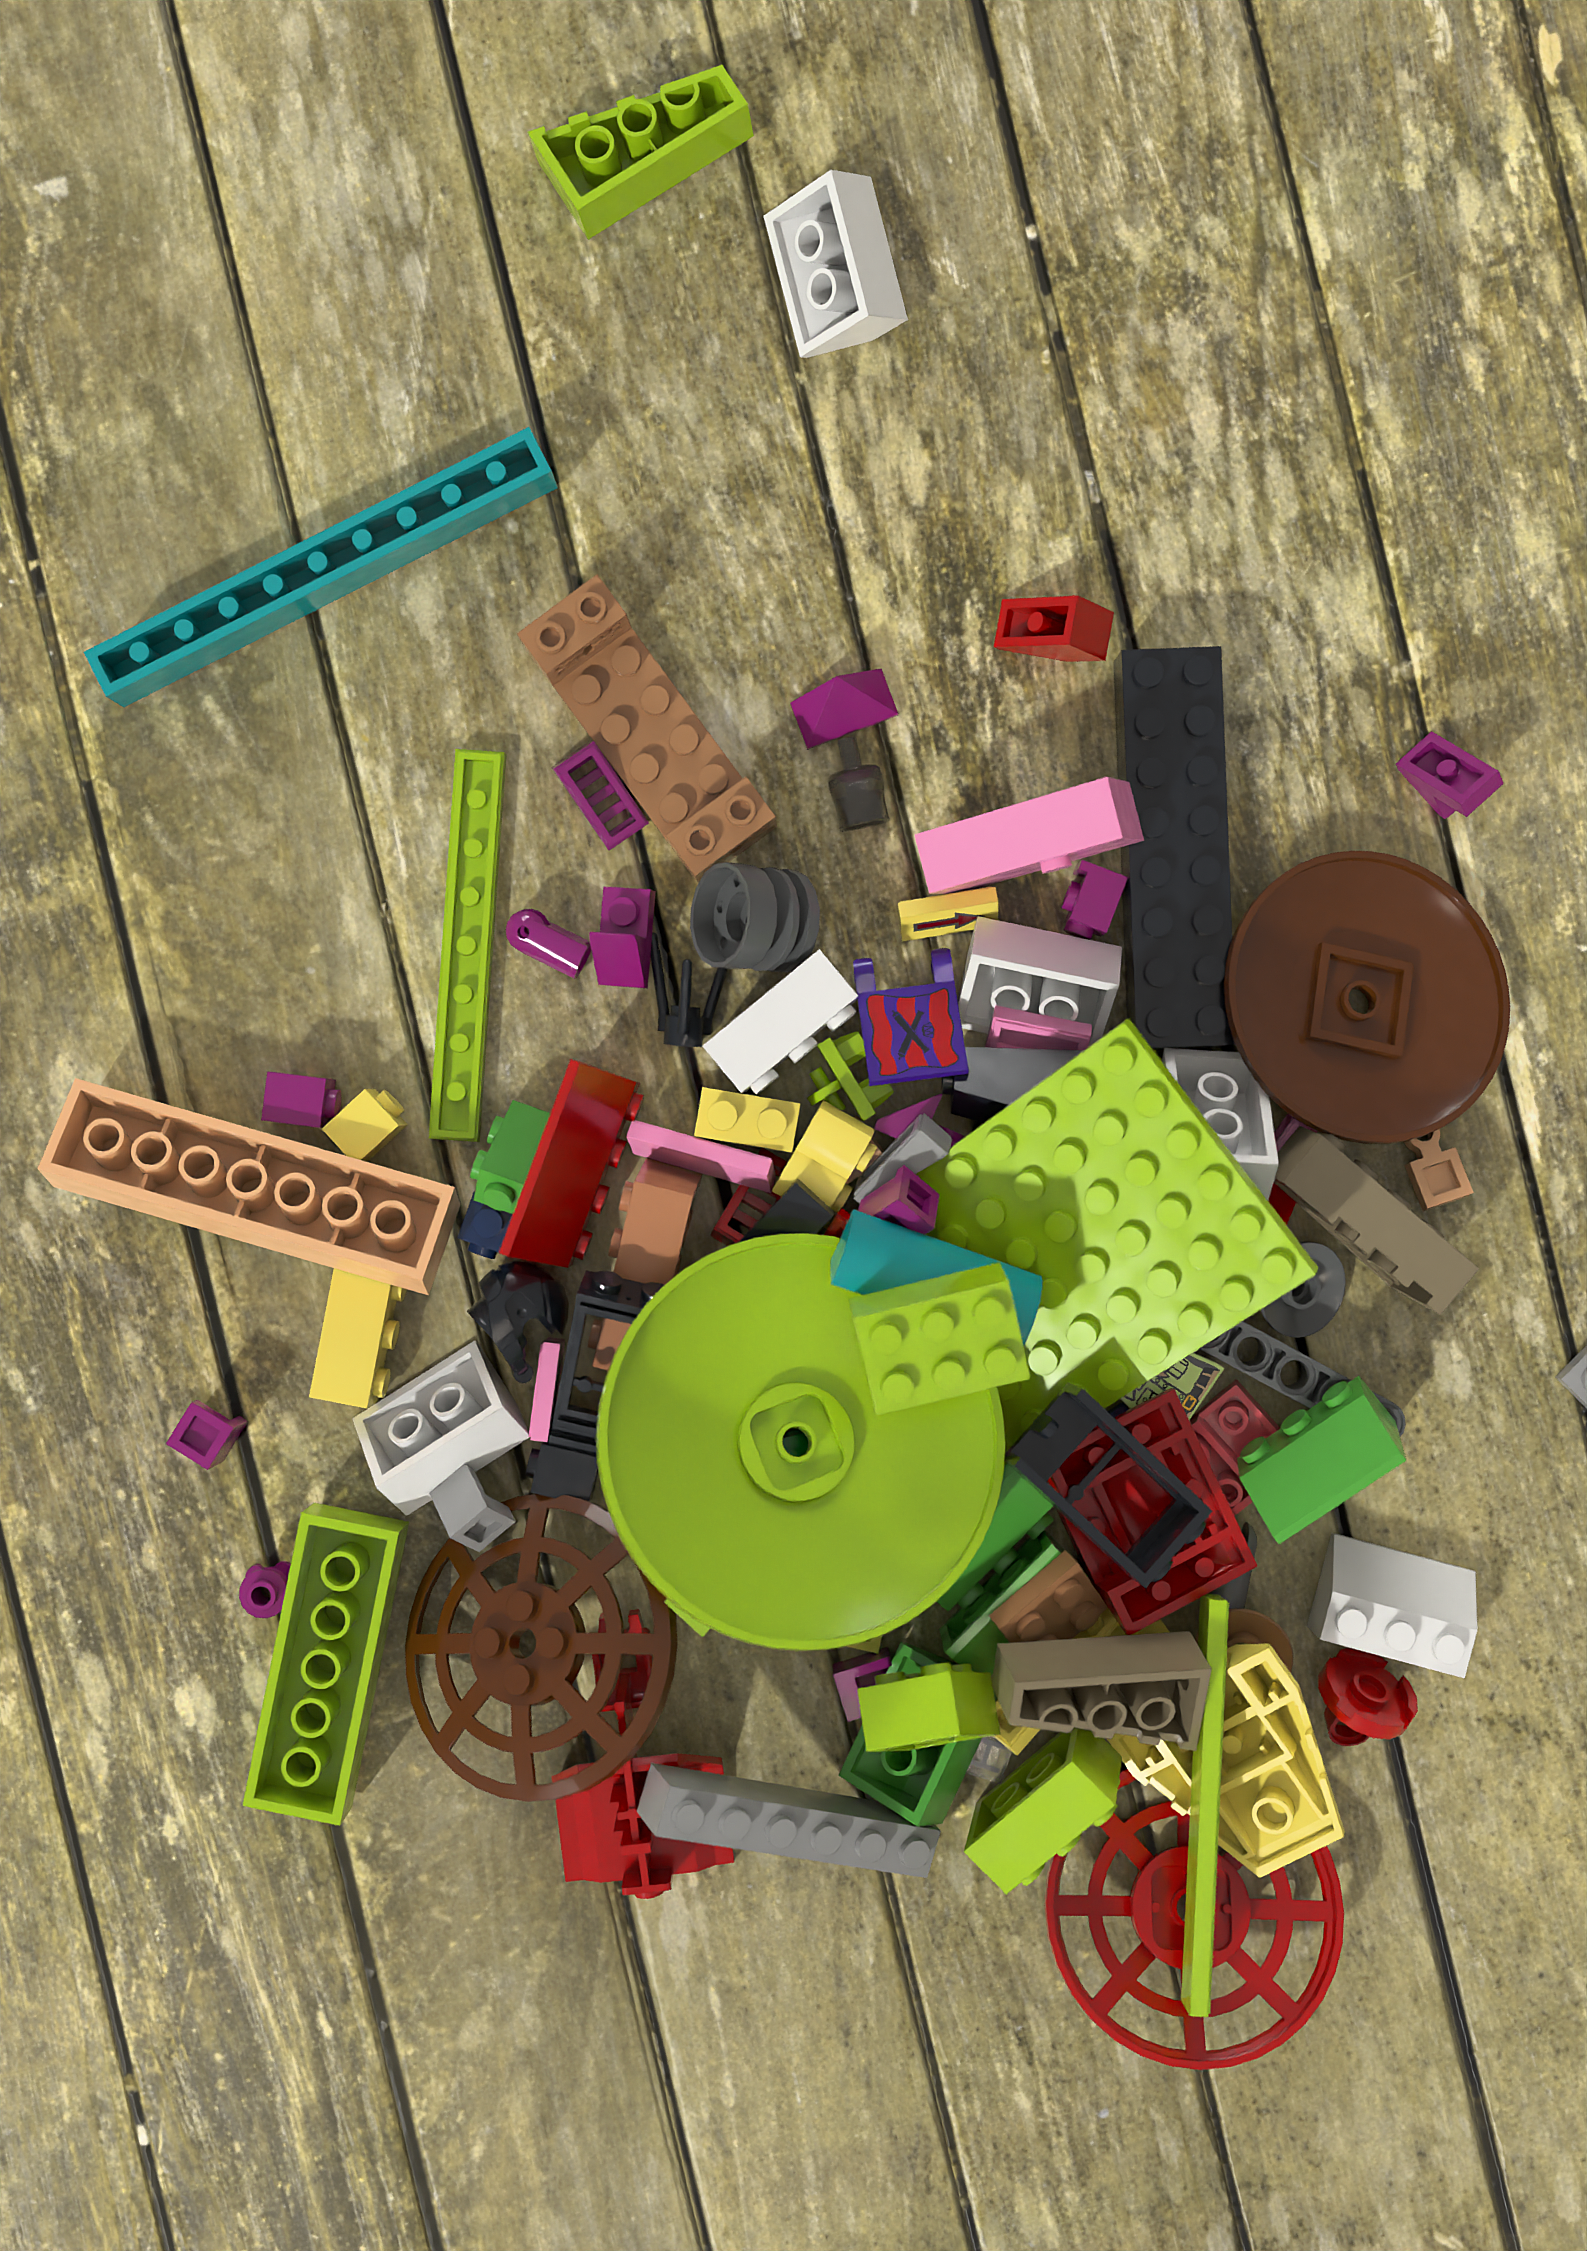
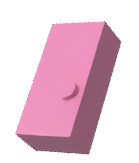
M1110 777L915 834L929 893L935 894L973 890L1042 870L1043 874L1071 867V861L1144 841L1130 782Z

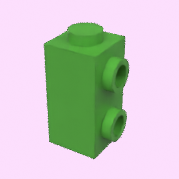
M513 1100L504 1118L500 1116L495 1117L487 1139V1143L491 1144L488 1152L479 1150L471 1170L470 1178L477 1180L474 1201L488 1205L492 1209L513 1214L547 1124L549 1112Z

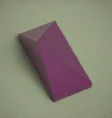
M882 669L836 676L790 703L807 750L898 716V711Z

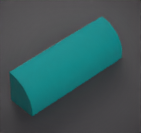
M853 1209L830 1261L831 1284L866 1295L1000 1261ZM1000 1262L1009 1280L1024 1347L1037 1315L1042 1292V1276Z

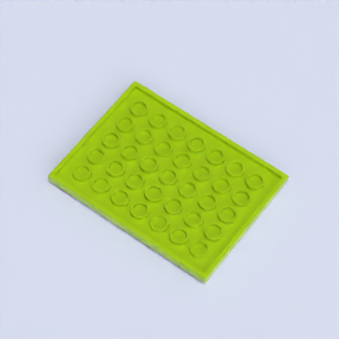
M1129 1018L951 1146L950 1152L944 1158L916 1173L919 1178L940 1194L935 1228L925 1235L1042 1276V1292L1037 1315L1024 1345L1030 1379L997 1386L1004 1418L1005 1453L1068 1382L1083 1388L1105 1409L1308 1280L1318 1270L1317 1265Z

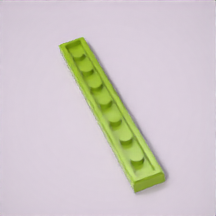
M455 749L428 1139L480 1142L506 769L505 752Z
M1206 1594L1200 1597L1198 1647L1211 1667V1674L1197 1750L1193 1751L1181 1991V2001L1190 2016L1208 2017L1211 2005L1229 1603L1218 1594Z

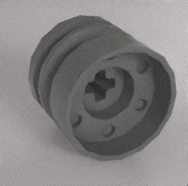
M730 862L714 864L703 874L695 889L691 905L690 930L694 947L701 960L714 968H752L755 971L792 972L808 959L815 946L820 919V907L816 890L808 877L797 870H779L775 867L758 868L754 865Z

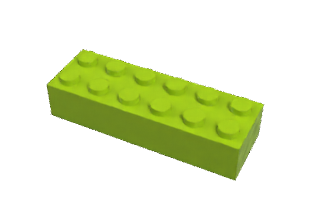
M315 1502L301 1512L242 1806L339 1826L351 1810L409 1521Z

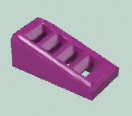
M589 741L551 767L609 851L649 824L594 741ZM592 759L597 767L574 782L569 774ZM604 776L608 784L585 798L581 791ZM615 792L620 800L596 815L592 808ZM627 809L631 817L608 832L603 824Z

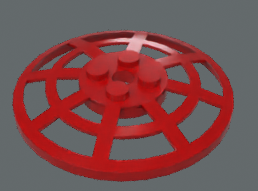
M1127 1768L1120 1771L1118 1789L1137 1780ZM1172 1801L1148 1807L1131 1816L1124 1823L1113 1813L1104 1824L1100 1825V1828L1109 1836V1839L1103 1845L1093 1865L1087 1895H1059L1060 1879L1067 1854L1064 1856L1055 1854L1051 1858L1047 1872L1044 1903L1047 1936L1056 1966L1070 1994L1089 2019L1113 2040L1142 2057L1172 2067L1196 2070L1229 2068L1258 2059L1283 2045L1307 2023L1323 2001L1336 1973L1343 1945L1344 1907L1341 1885L1327 1845L1310 1853L1321 1883L1323 1901L1292 1900L1291 1887L1284 1867L1269 1873L1276 1899L1249 1898L1243 1879L1237 1872L1243 1864L1228 1852L1223 1856L1217 1854L1212 1968L1227 1962L1246 1982L1225 1996L1211 1999L1208 2017H1215L1234 2011L1253 2000L1259 1994L1282 2018L1268 2030L1246 2042L1223 2049L1206 2050L1203 2019L1206 2017L1190 2016L1181 2000H1174L1159 1995L1137 1981L1139 1976L1157 1958L1169 1966L1180 1969L1182 1991L1185 1922L1178 1915L1177 1903L1180 1897L1186 1894L1190 1815L1186 1813L1183 1817L1171 1807ZM1177 1816L1176 1847L1165 1849L1153 1856L1134 1835L1139 1829L1154 1821ZM1120 1849L1140 1871L1133 1882L1130 1896L1102 1895L1108 1868L1115 1854ZM1060 1916H1088L1089 1929L1094 1946L1104 1966L1112 1975L1093 1998L1081 1984L1069 1960L1061 1934ZM1103 1916L1131 1917L1134 1930L1141 1941L1122 1964L1117 1959L1108 1941L1103 1924ZM1250 1919L1277 1920L1272 1946L1264 1962L1259 1967L1240 1947L1247 1935ZM1293 1921L1324 1922L1323 1941L1317 1965L1306 1989L1295 2002L1272 1980L1279 1971L1288 1952L1293 1932ZM1127 1991L1135 1999L1154 2010L1172 2016L1183 2017L1185 2050L1168 2048L1142 2039L1120 2026L1108 2013Z

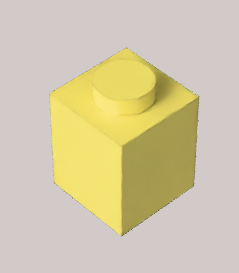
M364 1089L327 1123L322 1130L346 1156L368 1162L408 1124L399 1116L404 1112L403 1107L388 1091L383 1090L381 1093H378L376 1089Z

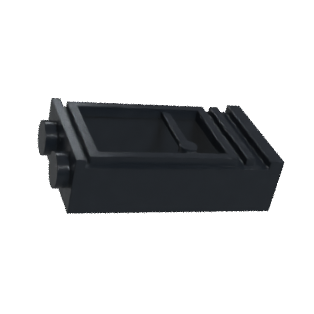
M585 1271L576 1294L575 1309L548 1445L597 1456L596 1430L598 1411L570 1405L573 1386H577L581 1392H589L590 1390L602 1392L604 1383L593 1381L589 1376L576 1377L587 1314L632 1324L644 1306L664 1284L657 1282L641 1283L623 1279L618 1274L610 1271Z
M1069 1382L1005 1453V1462L1015 1469L1131 1579L1145 1588L1151 1582H1157L1167 1574L1172 1566L1173 1556L1184 1544L1193 1542L1201 1535L1206 1526L1205 1520L1213 1512L1083 1388ZM1097 1426L1114 1443L1078 1484L1069 1486L1067 1490L1068 1495L1066 1498H1063L1047 1481ZM1120 1449L1174 1498L1126 1554L1122 1553L1071 1505L1075 1500L1082 1499L1086 1487Z

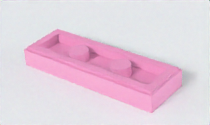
M637 1120L631 1122L626 1135L631 1150L635 1155L765 1192H772L776 1174L771 1158Z

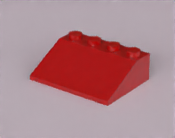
M570 1059L500 1247V1254L565 1268L572 1266L575 1258L583 1261L593 1236L592 1232L586 1231L592 1212L601 1214L609 1194L610 1187L603 1185L609 1166L618 1168L627 1145V1141L620 1139L626 1120L630 1122L636 1120L644 1099V1095L637 1093L640 1085L639 1082L588 1063Z

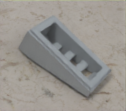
M925 1113L923 1115L920 1114L858 1178L854 1199L860 1204L861 1199L896 1177L897 1169L903 1165L916 1174L944 1158L950 1152L952 1138Z

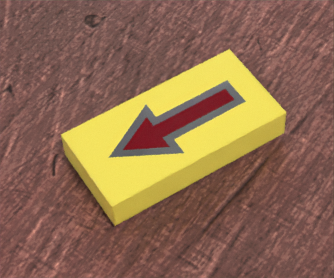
M995 887L949 893L898 903L899 929L902 942L974 930L977 916L998 920V897Z

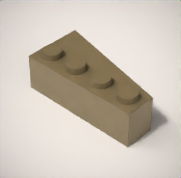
M1299 1126L1277 1152L1279 1165L1274 1183L1393 1290L1441 1315L1479 1268L1447 1242L1443 1234L1434 1226L1415 1215L1410 1210L1412 1207L1406 1200L1394 1191L1386 1190L1376 1182L1379 1176L1371 1168L1357 1159L1352 1161L1343 1154L1342 1151L1346 1146L1337 1137L1321 1132L1315 1133Z

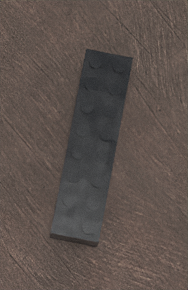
M1221 646L1121 650L1113 662L1118 780L1130 782L1144 841L1120 847L1121 875L1128 877L1122 892L1127 1019H1130L1152 1049L1226 1047L1236 1045L1228 1023L1224 993L1225 966L1232 942Z

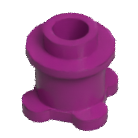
M280 1561L276 1566L270 1567L255 1564L247 1570L246 1578H244L239 1588V1599L242 1607L248 1614L256 1618H269L277 1615L282 1610L291 1563ZM261 1586L266 1587L270 1591L271 1598L262 1594Z

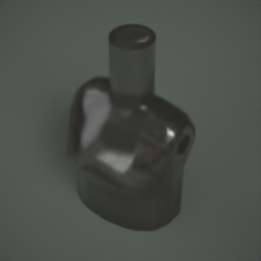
M856 737L838 740L843 769L829 776L828 786L837 812L840 832L859 830L888 822L890 818L885 801L884 782L880 767L875 764H862Z

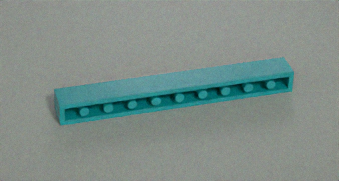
M527 427L84 651V654L105 696L122 707H126L557 489L558 486L530 427Z

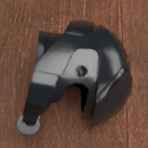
M512 1261L498 1265V1269H492L481 1279L478 1285L482 1297L467 1310V1313L492 1338L511 1367V1373L516 1381L527 1383L533 1378L534 1373L532 1367L525 1360L526 1352L524 1348L527 1345V1340L523 1334L524 1325L528 1320L536 1318L551 1334L557 1330L563 1336L568 1321L569 1302L560 1281L554 1279L543 1268H538L535 1264L528 1262Z

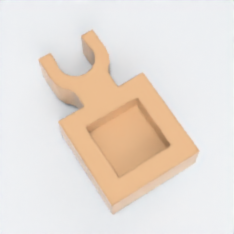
M1440 1129L1429 1133L1427 1141H1420L1417 1138L1404 1141L1406 1147L1413 1151L1418 1159L1405 1165L1422 1211L1468 1197L1474 1193L1456 1147L1441 1151L1439 1146Z

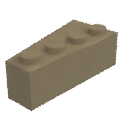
M1190 1631L997 1644L992 1688L1009 1725L1070 1733L1073 1728L1091 1730L1094 1737L1112 1739L1116 1733L1136 1736L1139 1743L1158 1746L1161 1740L1177 1742L1180 1749L1196 1751L1211 1667Z

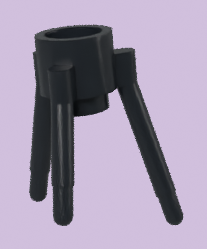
M652 932L650 958L659 1013L657 1031L665 1032L664 1044L702 1047L703 1035H711L712 1020L728 969L717 968L702 1017H700V1007L690 1006L692 961L685 959L682 963L679 1006L671 1005L670 1015L658 936Z

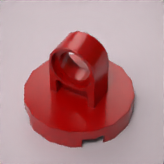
M1344 1648L1338 1652L1336 1657H1330L1319 1673L1318 1689L1327 1706L1324 1711V1717L1329 1738L1334 1743L1341 1746H1354L1365 1742L1369 1737L1376 1739L1395 1738L1405 1732L1418 1712L1417 1696L1410 1682L1404 1675L1398 1681L1393 1674L1384 1669L1388 1661L1382 1657L1353 1648ZM1341 1721L1344 1724H1346V1726L1338 1725L1337 1723Z

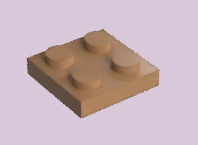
M1064 1550L992 1612L989 1617L1009 1643L1072 1639L1079 1632L1092 1627L1100 1614L1108 1607L1079 1564Z

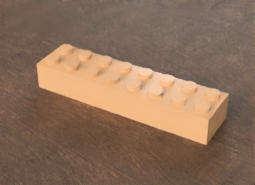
M75 1078L38 1166V1170L53 1187L425 1295L430 1294L461 1205L456 1189L453 1186Z

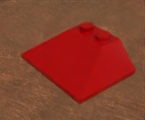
M1173 1388L1114 1417L1213 1511L1205 1520L1206 1526L1201 1535L1193 1542L1184 1544L1173 1556V1563L1167 1574L1159 1581L1151 1582L1146 1588L1131 1579L1057 1510L1090 1581L1126 1635L1138 1632L1258 1567L1179 1397ZM1095 1427L1050 1477L1047 1483L1063 1498H1066L1069 1486L1078 1484L1114 1442L1098 1427ZM1120 1449L1086 1487L1082 1499L1075 1500L1071 1505L1122 1553L1126 1554L1174 1498Z

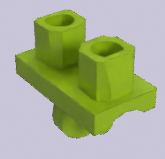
M856 1031L844 1035L835 1041H832L829 1037L817 1045L837 1080L831 1083L822 1067L809 1073L818 1089L817 1092L807 1097L810 1105L813 1106L824 1099L836 1108L844 1110L846 1107L836 1092L842 1088L862 1121L876 1114L874 1108L887 1100L894 1093V1090L890 1084L869 1086V1078L859 1084L857 1083L848 1067L865 1057L864 1043L859 1032Z

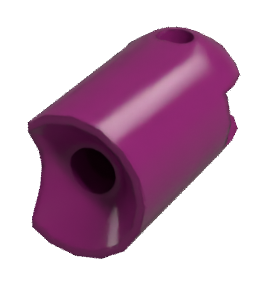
M534 909L518 911L507 921L505 931L511 946L523 954L574 979L579 976L592 951L590 941L549 922L544 914Z

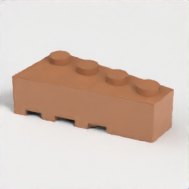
M649 1158L645 1159L634 1183L626 1181L622 1191L619 1210L627 1212L623 1229L615 1228L608 1253L609 1257L617 1258L614 1273L623 1279L641 1283L657 1282L664 1285L678 1275L682 1260L680 1251L681 1247H684L694 1211L691 1209V1205L697 1189L700 1187L702 1173ZM603 1318V1320L594 1319L587 1346L588 1348L596 1349L592 1363L593 1367L609 1370L613 1356L631 1324Z

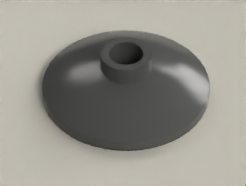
M1299 1242L1317 1265L1318 1270L1316 1274L1261 1309L1262 1315L1269 1326L1278 1333L1288 1337H1306L1323 1329L1336 1315L1344 1297L1346 1278L1342 1262L1334 1251L1317 1242Z

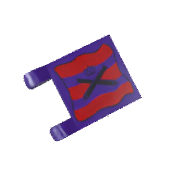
M939 948L931 951V971L934 983L876 991L872 959L861 958L853 961L856 994L858 995L857 1000L869 1086L969 1073L955 988L952 957L949 948Z

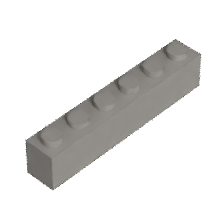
M655 1763L650 1765L637 1813L653 1834L658 1837L923 1878L928 1877L941 1830L936 1825L916 1826L875 1800Z

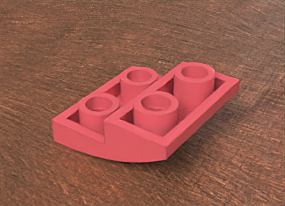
M1237 1379L1211 1399L1189 1420L1234 1516L1253 1502L1239 1478L1237 1458L1249 1442L1258 1437L1266 1439L1280 1429L1277 1423Z

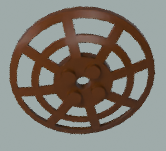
M531 1494L517 1496L500 1502L508 1506L511 1512L529 1509L523 1538H516L498 1544L481 1554L475 1561L465 1545L451 1538L447 1540L431 1561L418 1587L409 1615L405 1642L406 1678L411 1704L421 1730L436 1754L455 1774L474 1787L500 1798L526 1802L558 1800L588 1791L612 1777L635 1756L652 1733L666 1705L674 1678L678 1647L676 1613L665 1603L666 1596L650 1582L636 1565L621 1541L609 1511L599 1504L569 1495L552 1498ZM549 1509H562L584 1516L604 1528L615 1539L591 1559L568 1543L553 1538H544ZM521 1553L517 1583L507 1585L496 1592L482 1572L503 1558ZM541 1553L559 1557L578 1570L560 1589L548 1584L537 1583ZM627 1555L630 1556L636 1565L647 1589L653 1614L654 1634L624 1633L619 1601L605 1574ZM450 1559L460 1577L453 1585L444 1603L438 1621L437 1633L421 1634L423 1617L431 1591L444 1566ZM591 1587L594 1589L602 1607L606 1633H586L582 1616L575 1605ZM469 1589L481 1606L475 1618L471 1633H450L456 1609L464 1593ZM530 1629L535 1635L536 1647L534 1652L525 1658L520 1652L519 1642L521 1636ZM435 1654L439 1685L446 1703L452 1711L439 1732L434 1725L425 1702L420 1677L419 1655ZM449 1654H470L472 1668L477 1677V1681L462 1699L452 1679ZM585 1654H605L599 1681L590 1698L586 1701L572 1684L580 1672ZM623 1654L653 1655L651 1674L643 1700L631 1724L621 1736L600 1713L606 1706L616 1686L622 1666ZM490 1696L500 1702L511 1705L512 1736H506L491 1730L475 1717ZM556 1699L572 1718L551 1732L532 1737L531 1706L544 1705ZM465 1729L484 1744L501 1751L513 1753L516 1784L502 1783L486 1777L461 1762L451 1750ZM584 1730L606 1751L594 1764L571 1777L549 1784H536L533 1753L560 1747L580 1735Z

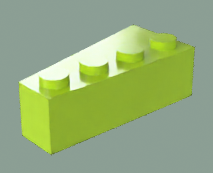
M723 65L661 85L660 92L641 99H635L634 95L616 101L617 107L595 115L588 116L586 111L568 117L569 123L548 131L542 126L527 132L538 163L588 240L754 136L748 103Z

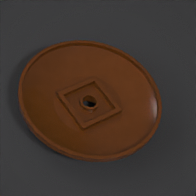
M1343 851L1318 856L1302 862L1279 876L1254 899L1238 924L1229 947L1224 979L1225 1006L1231 1033L1241 1058L1256 1082L1279 1107L1296 1120L1316 1131L1334 1135L1341 1140L1362 1144L1398 1143L1427 1135L1446 1126L1468 1110L1483 1094L1501 1062L1510 1025V996L1506 971L1495 941L1478 913L1455 888L1438 875L1409 860L1373 851ZM1352 989L1359 990L1366 996L1368 1010L1365 1014L1358 1013L1351 1007L1349 993Z

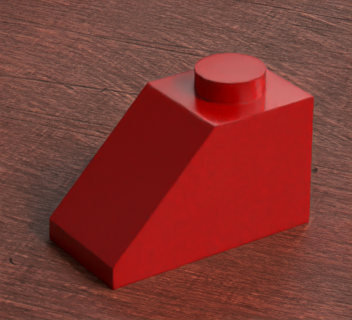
M1079 595L1002 599L993 647L999 650L1065 662L1106 661L1114 612Z

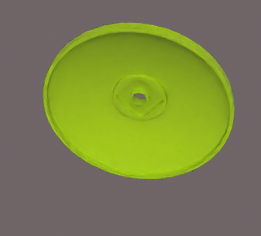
M778 1234L753 1238L709 1254L681 1271L665 1284L644 1306L626 1331L606 1375L598 1409L596 1442L601 1487L611 1519L621 1541L636 1565L664 1596L698 1622L721 1634L743 1642L774 1649L818 1650L858 1644L881 1636L909 1622L929 1608L949 1590L967 1568L981 1546L993 1519L1004 1473V1418L997 1387L876 1415L848 1300L849 1298L862 1295L831 1284L830 1261L840 1238L833 1236ZM788 1429H799L808 1439L807 1451L801 1457L791 1456L783 1447V1435Z

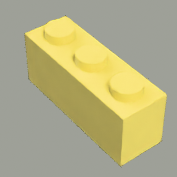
M333 1269L309 1394L310 1398L369 1408L377 1403L378 1397H385L390 1381V1369L384 1368L387 1349L393 1350L395 1348L400 1327L399 1321L393 1320L396 1301L402 1302L404 1300L407 1289L339 1269Z

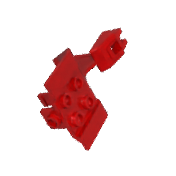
M629 1610V1627L624 1630V1633L651 1634L650 1630L644 1627L640 1610ZM603 1613L599 1617L598 1633H606ZM592 1654L596 1685L604 1665L605 1654ZM635 1655L637 1667L621 1668L616 1686L606 1706L601 1711H615L621 1736L633 1720L632 1709L639 1708L643 1700L651 1674L653 1655ZM636 1753L612 1777L595 1787L567 1798L555 1800L565 1882L587 1880L603 1883L623 1880V1895L635 1894L637 1898L650 1899L672 1889L674 1874L699 1872L715 1865L734 1863L733 1848L655 1836L637 1813L651 1763L724 1775L722 1757L674 1753L638 1758ZM594 1763L575 1765L552 1776V1782L571 1777Z

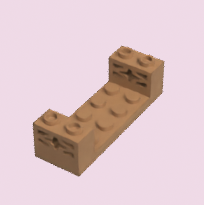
M598 574L517 633L531 658L590 738L596 743L604 757L697 883L700 882L703 874L714 864L730 862L777 827L774 813L749 779L741 777L634 632L626 612Z

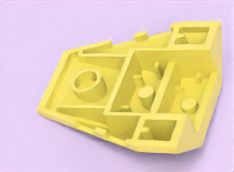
M1270 1643L1235 1644L1227 1649L1218 1845L1260 1878L1343 1838L1345 1831L1299 1684ZM1116 1733L1112 1739H1107L1111 1746L1122 1756L1123 1763L1133 1777L1145 1786L1148 1783L1154 1786L1172 1801L1171 1807L1183 1817L1186 1813L1190 1815L1192 1750L1180 1749L1177 1742L1161 1740L1158 1746L1139 1743L1136 1736Z

